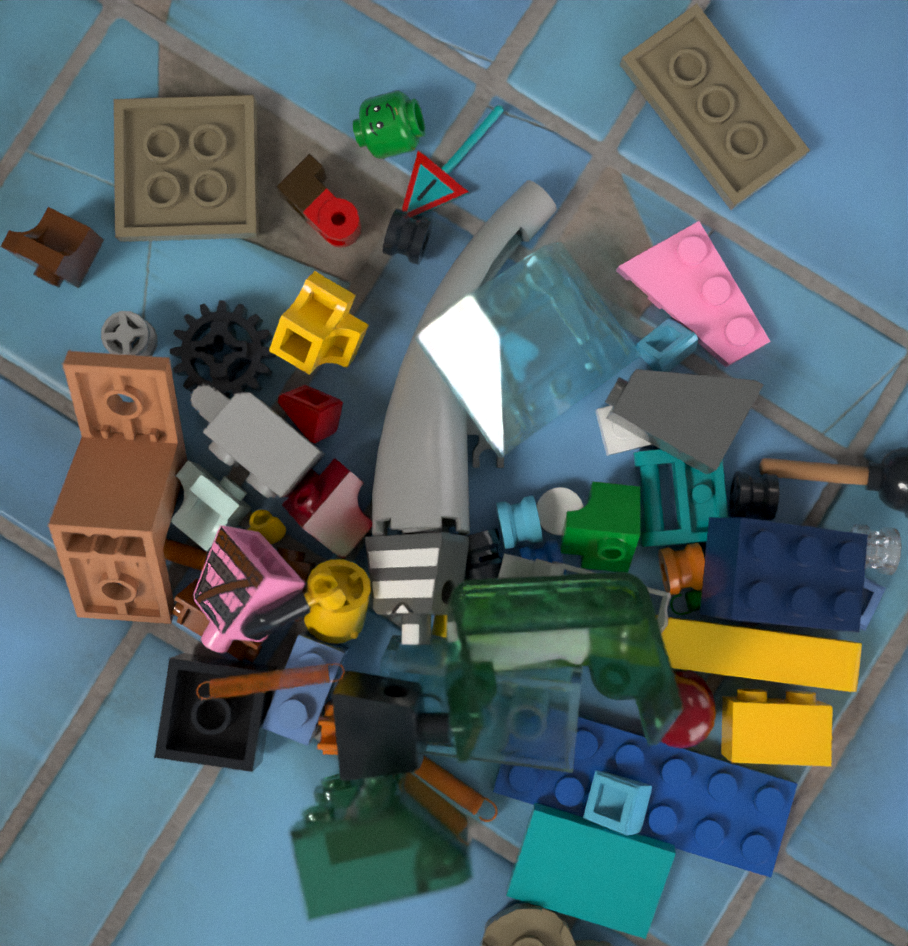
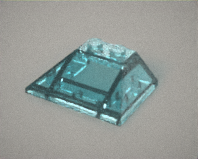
M561 241L544 245L487 282L415 337L417 343L499 458L503 457L642 356Z

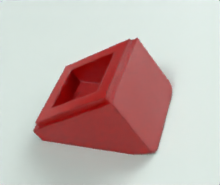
M307 385L283 393L278 397V404L310 442L317 443L336 433L343 406L341 399Z

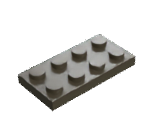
M698 4L692 6L621 59L620 66L730 210H733L800 161L810 151Z

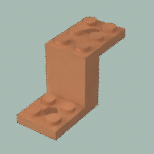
M68 351L63 362V368L82 437L48 526L76 615L80 618L172 624L174 615L171 612L175 603L163 546L182 485L176 474L186 464L187 456L170 359L168 357ZM118 394L126 395L135 402H125Z

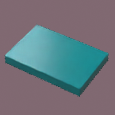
M534 802L508 882L506 896L646 939L676 855L675 846L640 834L625 835L584 819L581 816Z

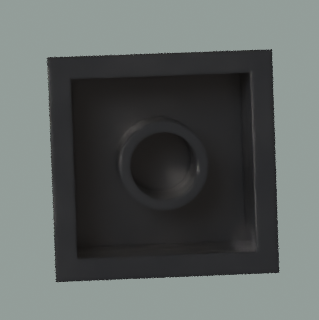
M187 653L169 658L154 758L253 772L263 762L267 730L262 728L272 702L273 690L215 699L212 683V698H210V683L204 682H211L212 679L274 672L277 666Z

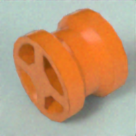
M698 542L689 543L683 550L674 551L669 547L659 549V567L666 592L671 593L672 596L678 595L683 588L692 587L697 591L702 590L705 558Z

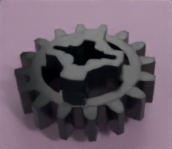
M219 300L216 312H212L205 303L201 304L200 312L202 316L197 320L193 316L186 314L184 319L190 326L188 330H175L173 333L182 341L181 347L170 349L171 355L182 360L181 363L173 368L174 373L178 376L189 375L183 387L192 392L197 386H202L203 384L206 386L210 385L211 388H216V391L219 390L220 393L230 398V394L246 393L245 389L249 386L260 392L262 387L257 380L259 375L271 376L273 373L264 362L266 359L276 357L275 354L269 351V347L264 346L265 343L273 339L272 333L269 330L257 331L261 327L263 320L257 314L250 316L246 320L248 309L240 303L232 313L229 305L224 300ZM234 325L245 329L250 335L252 343L238 341ZM211 327V331L198 341L199 337ZM224 344H226L235 352L224 355L222 363L213 355H215V352L223 351ZM195 363L210 367L212 382L205 380L200 375ZM245 365H250L248 370L240 378L236 379V374Z

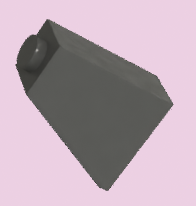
M635 369L627 381L619 377L605 400L607 404L612 406L606 419L707 475L717 470L760 393L763 384L750 379Z

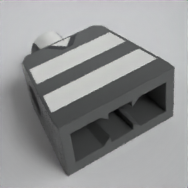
M441 532L366 537L365 544L374 611L377 615L402 616L401 644L431 645V615H456L459 611L469 536Z

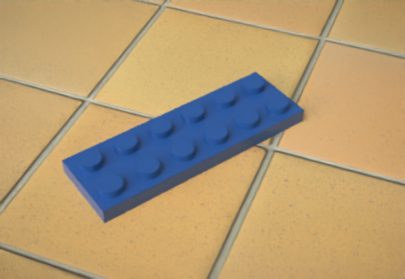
M519 697L493 784V793L532 805L535 802L583 817L596 770L651 785L652 791L642 829L638 834L672 844L676 849L763 876L772 877L796 792V782L689 748L670 747L656 738Z

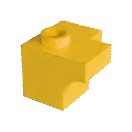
M314 271L306 279L293 304L281 315L269 351L309 375L319 365L325 363H334L347 368L355 359L369 326L349 313L356 295Z

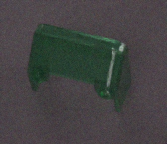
M607 572L475 579L458 584L453 589L447 606L445 691L458 763L469 762L485 725L482 710L493 702L497 692L495 673L588 666L592 683L603 696L612 700H636L648 746L658 745L684 707L651 597L643 581L630 573Z

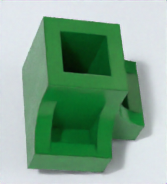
M592 481L587 505L579 510L566 512L561 534V553L581 555V568L628 573L640 537V486Z

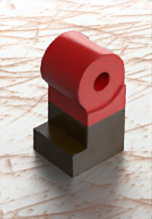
M309 153L276 186L281 198L326 242L334 247H348L357 241L361 233L358 211L351 202L346 199L336 198L322 184L327 179L324 168Z

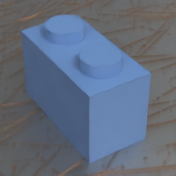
M305 631L298 635L285 669L307 668V666L312 667L320 664L321 666L322 664H340L343 666L349 648L338 643L330 644L318 640L310 632ZM328 665L329 679L336 681L342 667L339 665ZM327 681V684L322 682L319 685L318 683L317 685L312 684V686L309 684V686L304 685V687H300L299 684V688L298 686L297 688L295 686L294 688L289 687V689L284 687V690L279 688V690H276L262 728L308 746L317 733L319 718L324 715L325 704L329 702L336 682L330 681L328 683Z

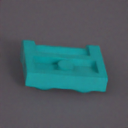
M661 449L634 452L635 467H640L646 532L641 533L642 547L706 542L709 517L728 518L723 459L716 471L706 475ZM672 464L677 530L664 529L658 465Z

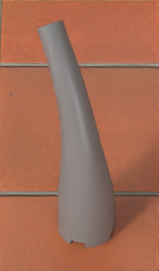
M527 180L487 220L466 245L433 294L413 334L390 398L377 453L372 492L373 536H387V528L402 530V535L449 533L450 527H456L458 535L466 536L470 533L466 340L480 303L495 275L522 241L529 242L557 210L556 204L549 194L531 180Z

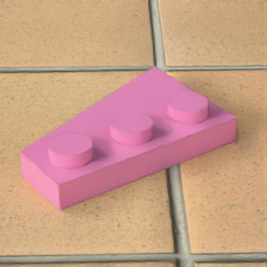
M700 221L621 264L616 269L627 281H632L648 295L647 299L656 307L662 308L678 323L696 333L698 343L725 367L771 342Z

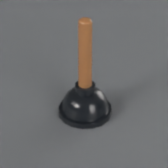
M908 447L891 450L883 456L881 463L868 462L867 467L763 458L759 464L761 476L764 473L776 474L778 478L865 485V490L878 491L879 499L885 506L895 511L904 512L905 517L908 518Z

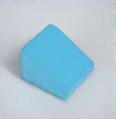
M596 770L583 818L625 835L638 834L642 829L652 786Z

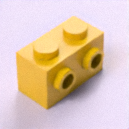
M737 689V697L722 696L721 754L732 763L831 766L833 706L816 700L815 692L790 690L786 691V699L767 698L766 690Z

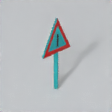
M497 105L442 168L438 167L418 150L402 210H405L409 217L415 218L470 194L449 174L503 113V106Z

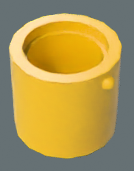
M332 559L320 563L309 575L306 592L309 591V583L315 575L327 573L336 580L338 586L335 588L342 590L346 596V601L343 606L335 611H326L318 603L311 606V613L304 616V623L313 636L330 644L344 643L356 639L362 631L366 620L371 592L370 579L366 572L356 563L344 559Z

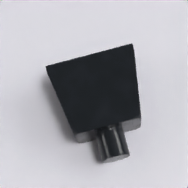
M345 671L344 676L338 681L332 693L340 780H356L415 772L420 769L427 749V743L452 742V712H425L423 686L418 682L356 671Z

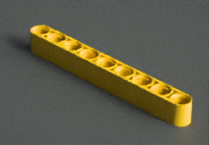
M462 589L460 608L456 615H434L432 635L445 638L848 692H857L862 643L668 617V625L661 634L656 651L541 620L536 615L523 612V609L493 602L494 593ZM556 602L552 617L651 644L658 615Z

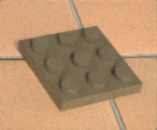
M254 95L114 99L115 238L120 242L259 238L257 101Z

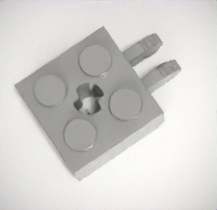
M203 384L193 389L194 392L190 394L191 406L195 407L194 410H199V414L210 423L203 431L205 435L213 440L208 449L230 467L232 465L238 467L240 464L251 472L246 481L268 499L270 497L275 498L276 495L279 497H289L309 472L326 455L262 400L257 399L251 393H237L230 400L227 396L220 393L219 390L216 391V388Z

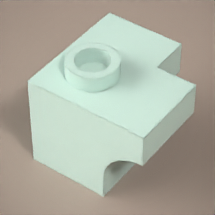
M187 461L176 474L184 488V500L180 509L172 517L171 523L206 551L212 547L221 525L236 528L252 509L250 505L242 500L247 492L227 476H224L219 481L202 466L191 461Z

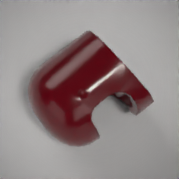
M675 670L663 673L652 680L643 693L641 707L647 727L656 739L667 746L681 749L696 746L708 737L714 727L716 705L712 691L704 679L694 671Z

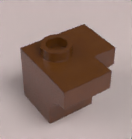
M48 207L37 226L25 232L9 230L0 247L15 257L37 267L33 275L57 288H60L63 281L79 288L104 239L90 227Z

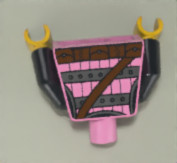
M267 510L255 511L249 519L251 527L248 529L221 525L212 547L206 553L205 565L194 591V601L210 620L201 637V641L206 647L215 652L226 653L234 639L260 642L281 627L311 613L310 607L317 603L326 611H335L343 606L346 601V596L342 590L335 588L338 586L336 580L327 573L315 575L309 583V591L302 593L301 590L305 585L304 581L271 546V544L283 538L286 533V527L278 517H273Z

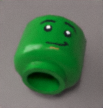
M395 90L365 99L359 108V118L353 120V131L360 147L366 146L375 158L386 159L414 151L419 144V138L425 135V122L418 101L415 98L409 99L405 93Z

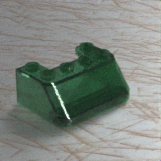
M412 773L356 780H340V774L321 779L322 786L316 787L313 792L315 803L319 805L304 809L301 812L303 819L293 824L289 831L308 921L450 889L466 883L473 877L472 835L468 817Z

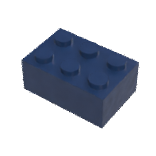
M709 517L700 615L738 621L860 632L868 534L747 518Z

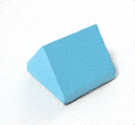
M668 318L634 347L653 371L669 372L696 350L698 337L696 333L674 319Z

